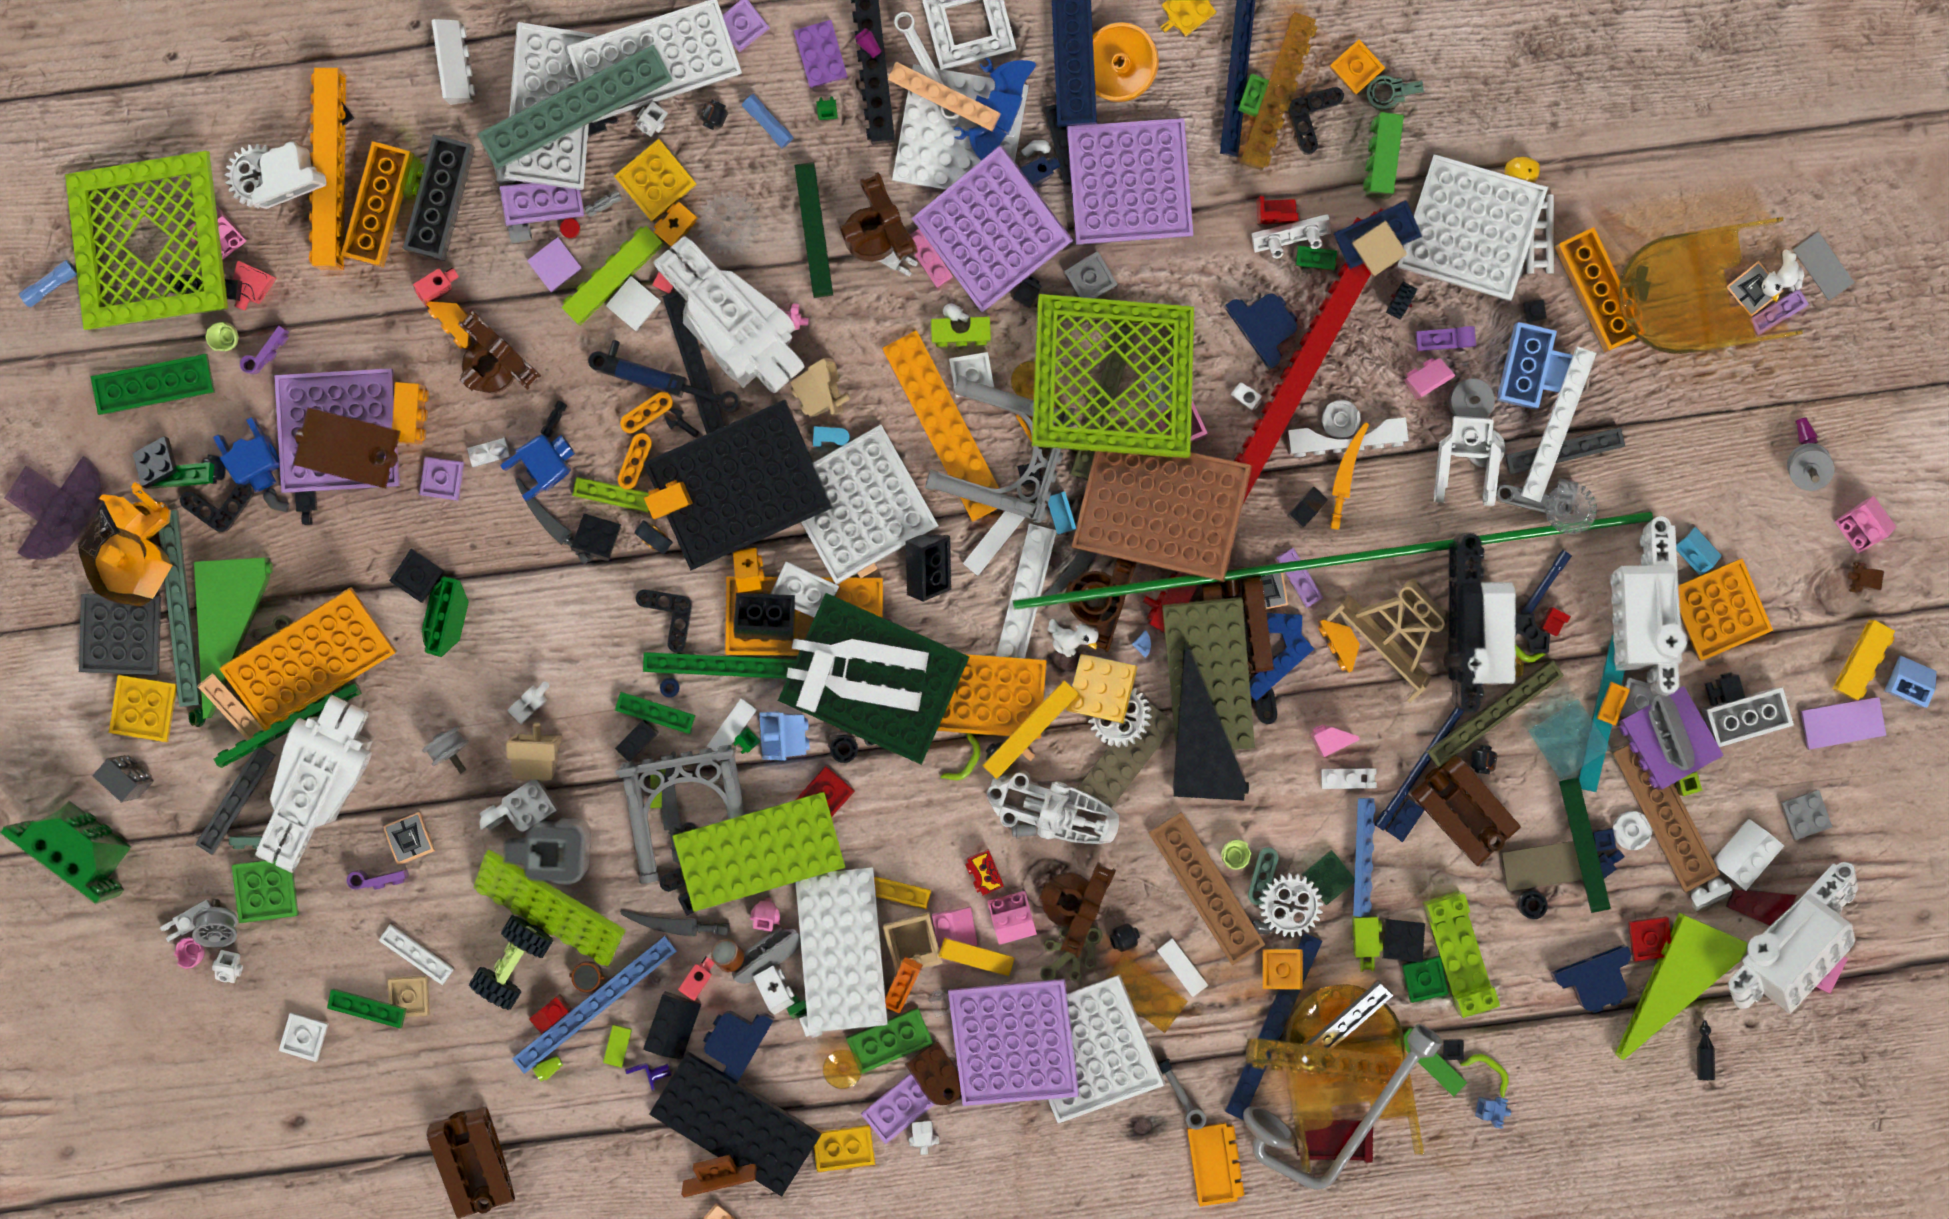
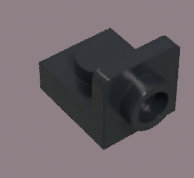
M1031 276L1029 279H1024L1013 300L1030 309L1042 288L1039 285L1040 281Z

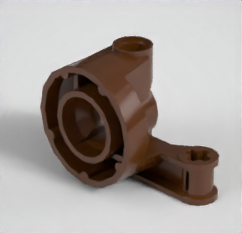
M879 172L865 180L863 178L860 179L862 190L870 203V207L859 209L850 215L844 225L840 226L841 234L849 252L860 260L870 262L883 260L892 254L893 251L899 261L902 260V257L911 253L917 254L916 244L907 233L896 205L892 204ZM867 225L878 226L875 230L862 232V228Z
M471 309L469 311L470 314L462 322L458 323L463 330L476 340L463 355V373L460 375L461 378L459 380L471 391L476 390L491 394L505 390L513 383L514 379L528 390L530 388L529 385L537 377L540 378L541 374L528 364ZM492 353L499 361L495 362L494 368L483 376L478 371L479 362L484 356Z
M1117 558L1112 576L1101 571L1083 573L1078 578L1072 580V582H1068L1065 593L1082 591L1086 588L1096 589L1130 584L1137 562ZM1126 594L1107 597L1104 608H1100L1101 606L1091 607L1086 601L1085 603L1082 601L1068 602L1070 611L1077 620L1087 625L1096 626L1099 635L1097 640L1106 642L1104 644L1096 641L1097 648L1104 649L1108 653Z
M1097 862L1090 881L1080 874L1066 872L1056 875L1048 883H1045L1039 897L1043 904L1044 912L1049 920L1058 926L1069 928L1060 951L1063 952L1065 950L1074 954L1076 958L1080 956L1087 934L1096 919L1100 904L1112 882L1116 869L1113 868L1111 870ZM1062 891L1065 894H1074L1078 900L1082 899L1078 910H1065L1060 903H1057Z

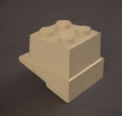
M832 358L821 359L808 367V371L790 382L792 385L790 389L796 398L799 397L802 403L800 407L805 415L808 414L809 417L819 416L830 410L831 415L844 413L842 404L851 399L847 392L840 396L837 382L840 380L836 363Z
M534 723L533 735L515 734L513 737H510L506 745L507 759H511L512 779H519L521 781L529 779L539 781L552 780L558 762V749L562 736L541 735V724Z
M930 913L883 925L896 974L904 957L923 964L922 968L943 963L942 959L938 956L940 951Z

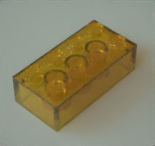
M1122 953L1104 980L1120 974L1135 1012L1166 1033L1187 1004V999L1129 956Z

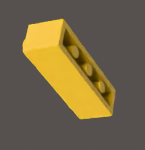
M1868 620L1832 689L1852 700L1859 701L1860 698H1863L1867 691L1865 687L1876 675L1875 669L1878 663L1880 664L1885 658L1884 652L1887 646L1889 647L1894 641L1895 636L1893 635L1895 630L1876 620Z

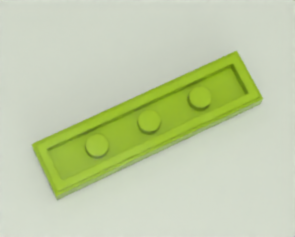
M576 477L572 496L649 513L644 500L645 497L649 496L648 492L623 489L620 486Z

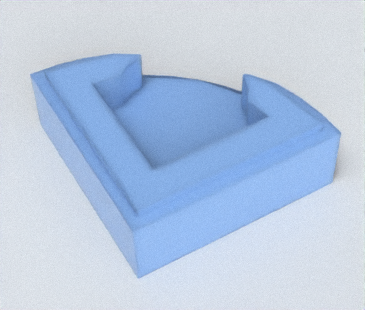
M1146 630L1132 643L1145 658L1151 649V639Z

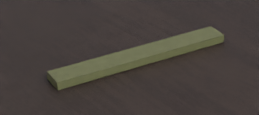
M1124 326L1118 328L1125 336L1132 331V329ZM1115 332L1113 343L1117 344L1122 338ZM1135 333L1128 338V340L1132 344L1136 335ZM1125 341L1118 346L1124 355L1131 350ZM1115 350L1108 355L1099 382V386L1113 401L1115 400L1126 366V361ZM1098 390L1096 391L1095 398L1100 394ZM1104 396L1096 401L1102 409L1110 404ZM1092 405L1089 414L1094 418L1100 411ZM1112 407L1106 411L1108 415H1110ZM1103 414L1095 420L1102 428L1108 422ZM1093 423L1086 428L1098 430ZM1077 450L1070 474L1088 480L1095 451Z
M1551 659L1426 751L1436 767H1441L1454 755L1460 753L1564 676L1554 660Z

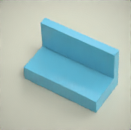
M1065 491L1050 496L1048 506L1057 535L1075 530V522Z
M1696 527L1691 530L1688 536L1676 544V550L1700 576L1713 568L1722 556Z

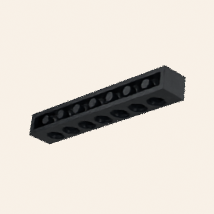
M851 0V4L855 3L856 11H852L853 23L858 24V31H855V36L864 30L862 27L864 22H872L873 27L869 31H872L882 50L874 58L861 47L860 50H857L858 62H862L863 67L862 70H859L860 82L864 81L865 89H861L862 99L867 101L864 117L865 121L869 120L870 127L866 128L867 140H871L872 145L894 143L895 135L879 0ZM863 2H869L871 7L868 10H862L860 5ZM870 60H875L878 65L876 68L870 69L867 67V63ZM878 80L880 82L879 87L871 88L869 86L870 81ZM880 99L882 105L879 108H874L871 105L873 100ZM881 118L885 121L884 125L879 128L874 126V121Z

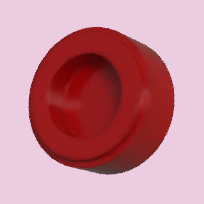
M572 218L565 219L560 225L562 235L569 239L577 237L581 230L579 223Z

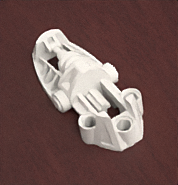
M1025 770L1005 774L998 779L994 778L987 791V799L995 813L1000 816V821L1005 827H1013L1020 820L1036 825L1038 827L1037 834L1042 838H1057L1085 844L1111 843L1118 832L1119 815L1108 805L1092 795L1067 786V784L1062 782H1052L1050 789L1038 786L1037 783L1031 782L1030 774ZM1023 776L1026 779V783L1023 785L1019 784L1016 781V777ZM992 789H1000L1002 796L995 797L992 794ZM1013 789L1044 799L1045 801L1026 796L1024 808L1040 812V814L1027 810L1022 811L1016 809L1017 807L1005 804L1008 790ZM1078 808L1107 816L1106 822L1097 820L1096 823L1087 821L1086 818L1076 815ZM1012 813L1015 820L1008 821L1005 818V814ZM1073 825L1080 827H1092L1094 828V832L1098 834L1073 827Z

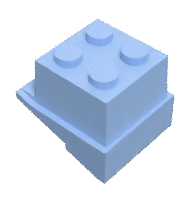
M778 711L759 712L762 759L783 761L788 756L806 755V750L810 749L809 738L805 737V730H808V718H804L803 714H784Z

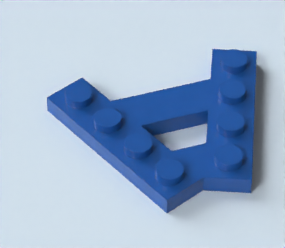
M1267 613L1269 633L1282 634L1286 648L1273 659V671L1259 672L1249 681L1250 695L1255 701L1261 698L1314 650L1311 644L1302 636L1303 615Z

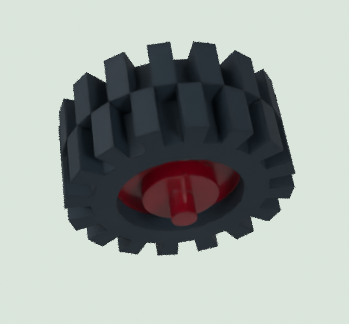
M1403 281L1396 293L1391 294L1390 297L1393 299L1386 313L1401 320L1408 307L1411 308L1413 306L1411 302L1417 288Z

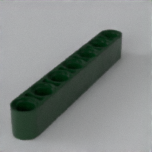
M814 162L795 164L813 297L833 296Z
M1579 777L1559 781L1591 914L1610 910L1611 906Z

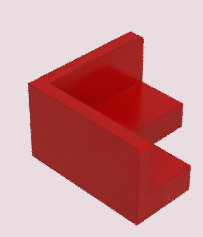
M1260 196L1257 199V225L1298 222L1295 199L1264 200V196Z

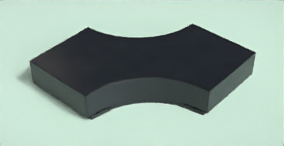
M1516 612L1515 631L1516 634H1520L1525 639L1528 652L1549 653L1550 633L1543 632L1537 627L1533 613Z

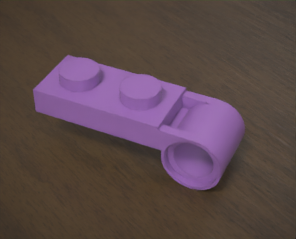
M278 325L256 357L247 355L241 359V370L252 375L258 374L266 363L271 362L276 357V350L280 345L283 346L286 343L289 331ZM250 360L255 362V367L252 370L247 368Z
M1475 326L1415 332L1417 351L1476 346Z
M406 869L368 879L366 872L357 870L350 873L346 881L351 889L373 887L376 890L384 888L385 883L392 882L393 885L404 883V879L409 877ZM354 875L361 877L362 882L360 885L354 883Z

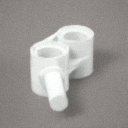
M542 682L538 688L533 685L521 696L522 699H518L507 710L520 725L547 701L543 693L549 687L548 682Z

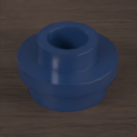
M673 678L664 679L660 684V692L665 697H674L679 692V683ZM668 684L673 685L672 691L666 689Z

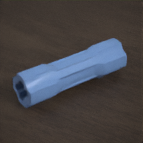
M754 94L750 95L742 103V107L755 118L781 149L793 140L794 137L774 118Z
M65 260L41 280L20 292L19 296L24 304L31 308L51 291L75 277L77 271L70 261Z

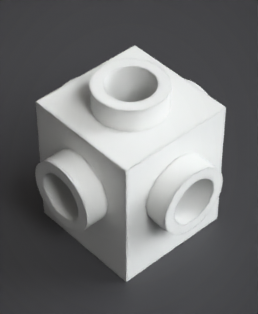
M652 101L647 108L643 107L637 114L639 120L635 125L643 133L651 137L655 131L659 133L665 126L663 121L668 113Z
M224 950L220 951L212 966V970L215 971L216 980L235 983L237 976H241L243 965L240 964V954Z

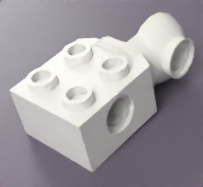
M531 780L504 797L500 806L492 805L480 813V830L487 827L490 831L504 822L503 816L507 814L516 829L524 832L558 811L559 808L542 782Z

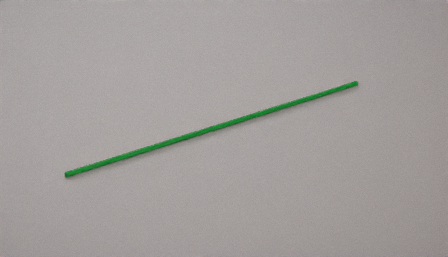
M1644 512L1478 536L1481 539V545L1651 522L1653 514L1652 512ZM1453 539L1227 570L1224 581L1449 550V543H1453ZM1466 539L1465 545L1467 547L1469 544L1468 539ZM1190 575L1013 600L1014 610L1219 581Z

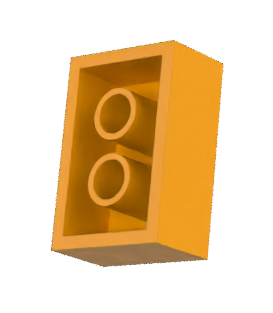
M395 382L392 429L401 431L399 444L422 445V442L426 440V429H423L424 421H427L428 412L425 410V402H428L429 391L426 390V386L415 383Z

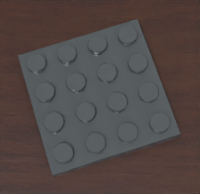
M81 594L79 672L159 675L162 596H154L148 603L142 606L116 603L98 594Z

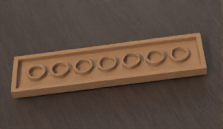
M1629 744L1612 752L1683 891L1686 893L1719 876L1720 873L1674 784L1662 790L1653 788L1648 780L1650 778L1647 771L1642 770L1638 762L1640 759L1637 753L1634 754L1631 751Z
M1182 812L1148 832L1232 966L1265 945Z

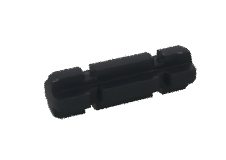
M558 400L556 402L555 409L552 410L545 422L546 426H543L541 430L542 435L551 437L553 428H556L562 417L561 413L567 408V404Z

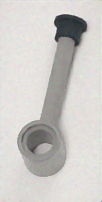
M1168 1058L1160 1062L1158 1066L1161 1073L1166 1075L1187 1111L1185 1119L1188 1126L1195 1130L1201 1129L1206 1123L1204 1112L1198 1107H1193L1171 1070L1170 1059ZM1193 1114L1201 1115V1120L1198 1123L1190 1121Z

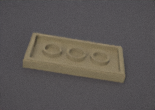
M1573 841L1501 852L1507 891L1583 880Z

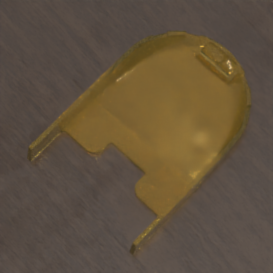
M1778 217L1669 235L1644 245L1628 261L1619 284V305L1623 318L1631 332L1647 346L1669 354L1714 351L1803 334V330L1756 338L1752 316L1745 306L1730 307L1724 269L1733 268L1741 261L1738 232L1740 230L1775 225L1784 221V218Z
M1339 984L1319 989L1300 1003L1288 1024L1285 1040L1287 1089L1292 1107L1302 1172L1305 1173L1311 1172L1304 1131L1329 1127L1333 1122L1332 1107L1370 1101V1107H1372L1407 1056L1399 1020L1394 1011L1384 1003L1307 1072L1303 1071L1292 1060V1056L1367 991V989L1360 986ZM1409 1073L1378 1119L1407 1116L1414 1154L1421 1155L1424 1154Z

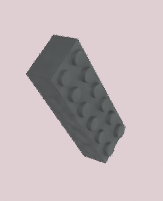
M433 134L403 246L404 250L442 261L446 260L475 147L471 144Z

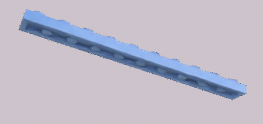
M665 935L513 1057L512 1060L525 1074L678 950Z

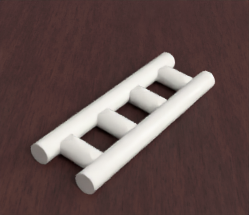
M1546 195V201L1543 203L1542 209H1546V221H1537L1535 228H1546V240H1534L1533 233L1529 253L1526 258V274H1534V268H1546V274H1554V195ZM1534 248H1546V260H1534Z

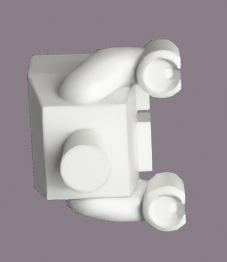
M932 1121L912 1123L913 1137L909 1138V1146L920 1148V1155H928V1147L939 1144V1136L933 1135Z

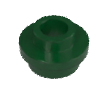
M195 708L189 712V722L192 726L202 727L206 719H203V710Z

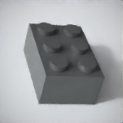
M129 755L107 758L92 775L121 803L139 799L154 782L150 778L151 774L143 768L140 769L136 765V760Z

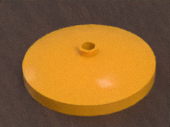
M1123 22L1107 25L1093 35L1096 95L1111 102H1125L1143 94L1153 83L1159 66L1158 50L1150 35L1134 24Z

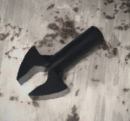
M677 409L669 410L678 419V421H671L665 416L666 423L670 429H673L674 426H679L693 437L698 435L699 431L683 420L682 415L685 412Z

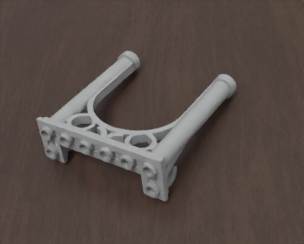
M959 375L954 394L1016 413L1026 422L1032 435L1033 422L1027 415L1033 417V400L967 380V377ZM1054 407V414L1060 409ZM1074 408L1067 409L1072 416L1076 415L1074 414ZM1064 412L1056 417L1063 425L1070 420ZM1071 422L1067 427L1074 425V422ZM1033 446L1031 461L1025 473L1015 483L1005 488H987L930 469L925 488L943 491L1029 518L1034 523H1040L1041 520H1045L1048 509L1045 508V501L1048 502L1052 491L1049 490L1050 483L1055 482L1057 471L1054 470L1056 464H1060L1063 453L1060 452L1061 448H1051L1049 458L1046 460L1042 455V449ZM1037 458H1038V460H1039L1041 463H1038V464L1035 465L1036 460H1037ZM1043 467L1045 471L1040 484L1037 478L1029 475L1031 472L1035 474L1037 469ZM1026 480H1032L1035 483L1034 494L1031 497L1024 496L1021 491V484ZM1016 488L1017 494L1021 499L1002 493ZM1036 498L1035 503L1029 502V501L1034 500V499Z
M731 745L719 746L717 751L706 748L701 749L698 754H692V751L680 753L681 757L673 758V755L661 756L662 760L658 761L648 758L643 759L640 764H634V761L625 762L616 770V775L619 774V778L623 777L640 870V884L659 880L648 822V812L653 799L663 789L681 782L702 783L714 789L722 797L726 805L728 819L745 815L735 761L736 747L731 748ZM700 763L696 768L697 777L693 776V773L687 772L683 765ZM702 766H715L717 774L710 780L704 778L700 773ZM675 767L673 775L669 776V781L665 782V776L659 770ZM644 772L639 779L638 773ZM721 774L725 791L714 783ZM658 775L661 779L660 785L656 789L647 787L644 783L646 776ZM641 788L644 791L651 793V795L645 803V806L643 803Z

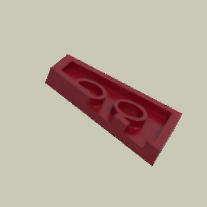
M1733 889L1725 907L1772 926L1792 907L1797 895Z

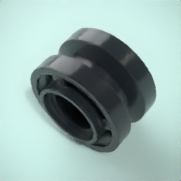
M849 735L838 736L831 743V755L840 763H848L856 757L858 744ZM845 743L849 746L850 751L848 754L840 753L839 746Z
M1529 890L1520 895L1517 907L1523 916L1529 919H1539L1546 913L1548 904L1542 894ZM1531 900H1536V908L1529 910L1528 903Z

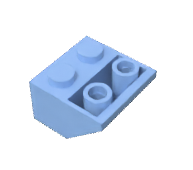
M1899 655L1884 692L1918 707L1927 708L1935 691L1937 671Z

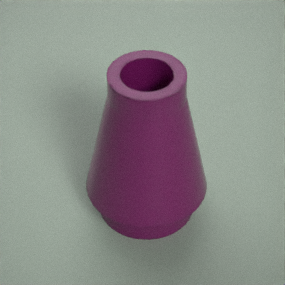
M867 28L854 37L857 40L856 43L870 54L872 58L882 52L872 31H869Z
M1807 417L1795 421L1799 444H1817L1818 435Z

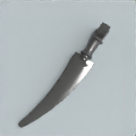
M517 478V486L523 495L528 490L522 481ZM534 497L529 501H525L536 519L558 543L572 546L573 536H569L571 533L569 529L550 515ZM576 552V555H578L579 560L583 564L592 561L594 558Z
M1079 550L1063 575L1042 596L1057 594L1066 588L1068 582L1076 579L1089 566L1097 554Z
M671 752L673 758H676V752ZM675 767L666 768L665 782L669 781L668 777L673 775ZM675 784L662 790V818L664 831H670L668 834L671 837L672 847L670 849H672L673 862H679L672 835L678 834L679 830L677 829L681 828L682 825L677 807Z
M625 910L621 911L623 916L634 922L671 934L697 936L698 931V933L713 932L714 934L727 935L730 931V923L701 924V922L697 923V918H657Z

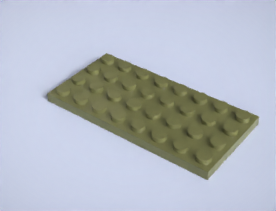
M1242 597L1162 605L1175 744L1177 742L1184 642H1189L1233 749L1255 748Z

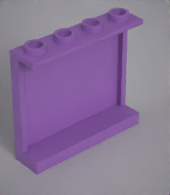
M1684 686L1668 696L1674 701L1693 747L1695 763L1691 769L1680 770L1667 762L1649 717V710H1651L1652 704L1619 721L1620 732L1629 739L1631 751L1634 754L1637 753L1640 759L1638 761L1643 771H1647L1650 776L1648 780L1651 786L1657 788V790L1666 788L1724 756Z

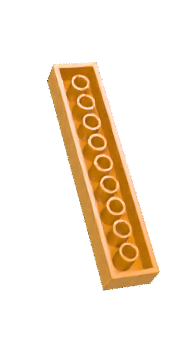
M314 68V73L311 74V84L314 85V93H311V104L314 105L313 113L310 115V121L313 125V132L310 134L313 152L310 153V160L313 167L325 175L327 185L310 192L309 196L310 203L312 204V211L309 213V221L312 223V231L309 232V241L312 243V251H309V262L320 270H344V256L341 253L345 238L346 125H342L341 121L346 118V113L341 102L346 106V74L338 68Z

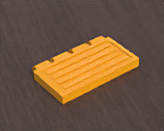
M1226 1122L1204 1125V1127L1198 1130L1187 1128L1199 1207L1238 1201L1237 1197L1245 1196L1243 1181L1235 1182L1236 1179L1242 1178L1240 1162L1232 1163V1160L1239 1159L1237 1143H1229V1141L1236 1140L1234 1125L1226 1126Z

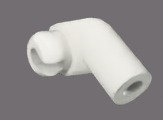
M1033 140L1021 150V153L1028 158L1035 151L1048 154L1051 147L1046 140Z

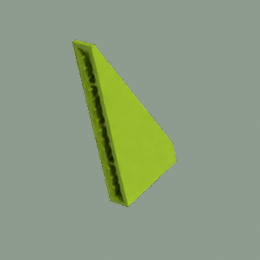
M1679 912L1670 931L1671 944H1668L1666 941L1661 952L1665 957L1658 958L1615 1055L1621 1060H1625L1740 962L1741 958L1747 953L1748 943Z

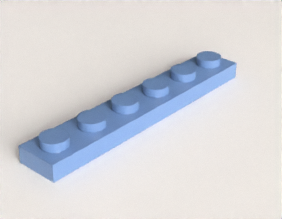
M1358 798L1353 916L1357 917L1370 916L1372 908L1370 895L1372 891L1371 873L1373 871L1372 853L1374 851L1373 833L1375 830L1373 820L1376 809L1374 798Z

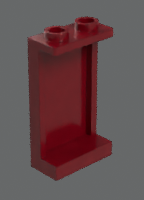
M1301 1119V1124H1297V1136H1300V1144H1297V1156H1300L1301 1161H1306V1159L1335 1160L1362 1120ZM1373 1127L1350 1160H1362L1365 1163H1373Z

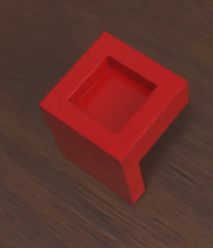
M1550 607L1539 628L1553 636H1558L1564 623H1568L1571 616L1554 607Z

